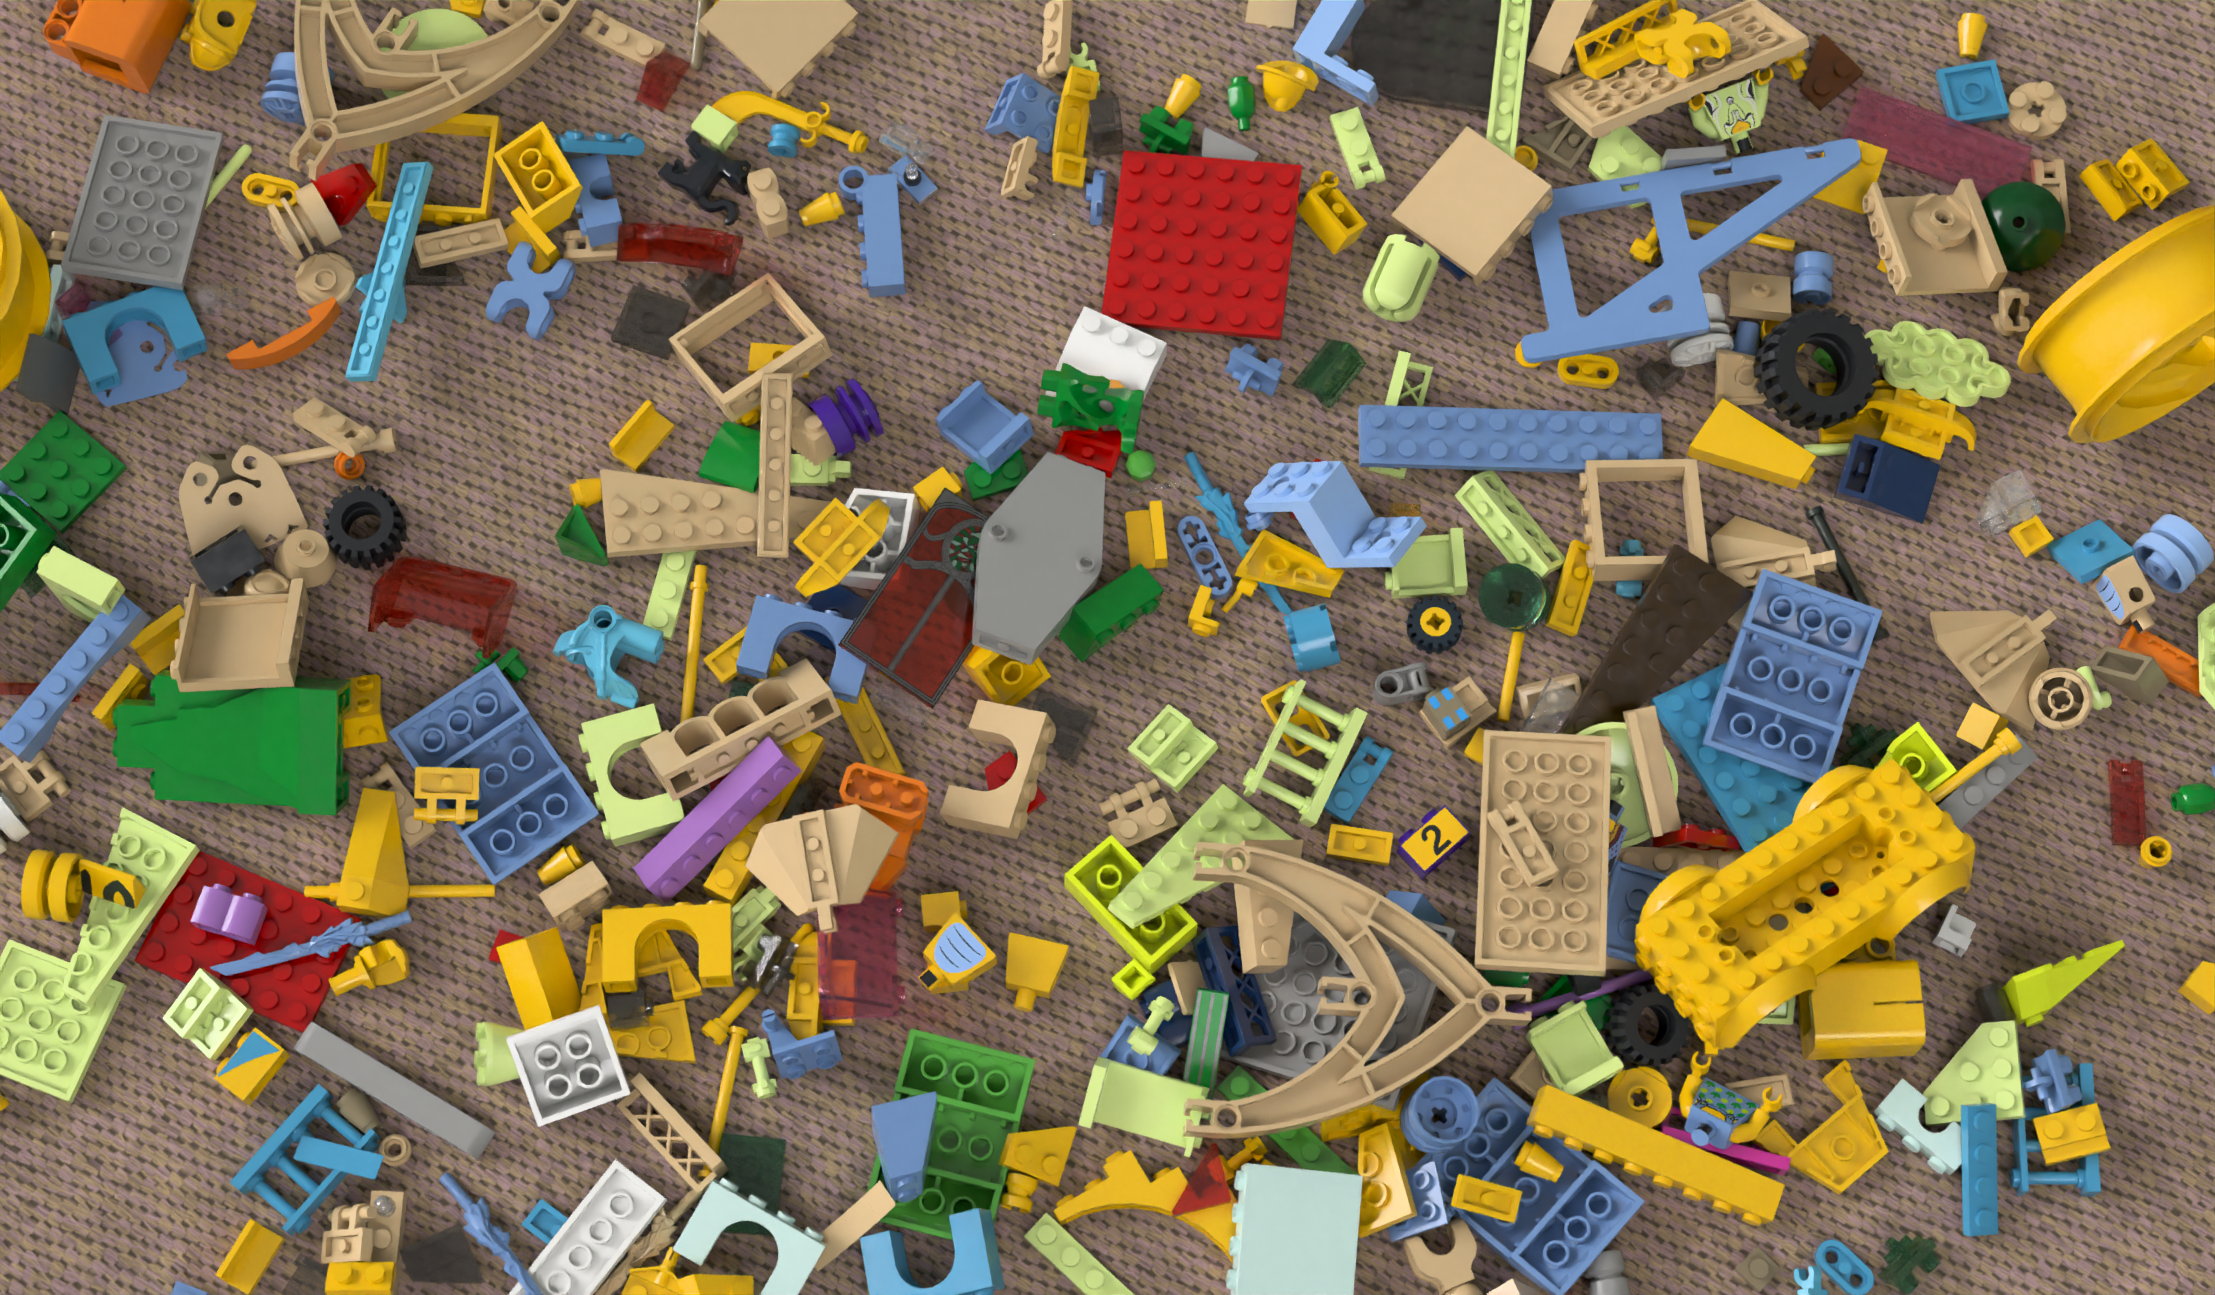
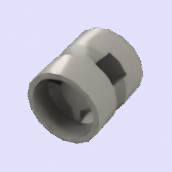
M1621 1250L1602 1252L1583 1273L1584 1277L1590 1279V1283L1586 1286L1587 1295H1631L1628 1278L1621 1274L1626 1269Z

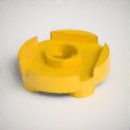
M1641 1066L1629 1070L1626 1069L1620 1072L1609 1086L1608 1106L1611 1112L1654 1129L1663 1124L1671 1112L1672 1091L1665 1077L1652 1068ZM1642 1091L1646 1092L1648 1104L1640 1105L1639 1107L1634 1106L1635 1101L1631 1098L1634 1093L1639 1095Z

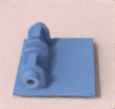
M1436 1161L1406 1170L1417 1215L1388 1227L1391 1242L1446 1225L1451 1220V1217L1455 1216L1453 1206L1444 1202Z

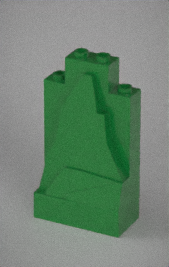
M163 670L155 675V678L151 681V696L155 697V700L125 699L117 704V708L113 711V725L117 726V738L113 742V756L117 757V767L155 768V771H152L150 776V788L155 790L154 799L290 806L297 808L298 814L335 816L349 803L350 772H343L344 715L351 710V679L296 677L295 685L292 687L179 692L177 681L171 678L170 670Z

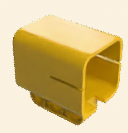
M1874 937L1853 951V955H1847L1815 977L1816 991L1811 993L1810 989L1797 995L1802 1057L1804 1060L1914 1056L1925 1043L1926 1028L1923 1003L1906 1004V1002L1923 1000L1919 965L1916 959L1897 961L1894 939L1887 941ZM1870 942L1881 943L1885 953H1875L1871 949Z

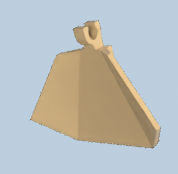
M1739 516L1732 518L1711 538L1717 570L1752 592L1755 589L1762 569L1817 587L1815 570L1823 572L1837 570L1834 550L1811 555L1806 540ZM1750 599L1728 620V624L1737 632L1741 626Z
M2049 609L2033 621L2027 615L2021 617L2009 610L1930 612L1935 642L1999 716L2026 730L2032 731L2036 718L2029 706V692L2035 679L2047 671L2050 656L2044 643L2046 637L2042 632L2051 626V623L2057 619L2056 616Z
M857 804L827 811L822 809L792 816L793 818L764 824L759 831L745 867L798 917L817 910L820 931H824L825 934L838 932L837 920L833 912L834 906L860 904L899 835L898 832Z

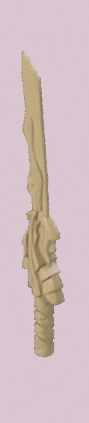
M693 1189L690 1190L667 1214L662 1207L653 1218L652 1230L647 1236H639L636 1242L627 1251L628 1257L612 1273L595 1295H611L614 1290L626 1284L630 1269L642 1267L645 1260L659 1255L660 1250L675 1242L676 1240L671 1235L678 1229V1226L673 1225L705 1192L699 1196Z

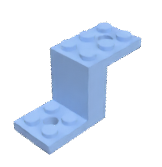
M1322 0L1292 49L1297 63L1311 68L1320 77L1373 107L1379 98L1376 84L1373 82L1374 77L1361 69L1357 72L1347 67L1348 62L1337 56L1365 10L1364 0Z
M1342 461L1277 463L1268 470L1267 476L1252 489V494L1244 502L1249 513L1293 512L1327 568L1395 567L1427 527L1422 517L1376 518Z

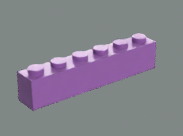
M767 736L633 869L646 888L667 904L802 770L784 748Z

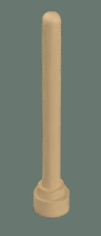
M394 428L380 430V433L376 434V440L369 446H362L361 452L375 449L378 452L384 451L385 454L397 452L398 446L394 443V441H397ZM330 445L271 457L276 460L280 467L337 457L342 451ZM256 459L251 462L252 469L257 466Z

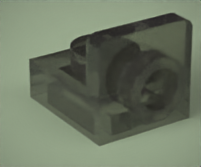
M643 988L637 989L635 994L607 997L611 1031L650 1026L649 1016H654L652 996L647 997Z

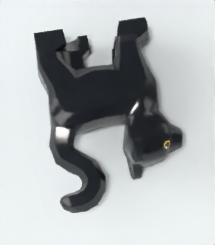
M693 130L685 141L690 147L689 153L696 161L688 170L685 169L684 163L678 158L675 160L674 166L666 162L658 172L660 179L673 189L686 193L690 200L695 201L702 210L709 213L726 210L728 215L724 224L726 226L733 225L738 220L740 214L738 206L733 201L727 199L712 202L709 196L722 178L738 193L746 195L747 192L744 187L747 184L751 164L745 159L730 160L720 150L702 144V138Z

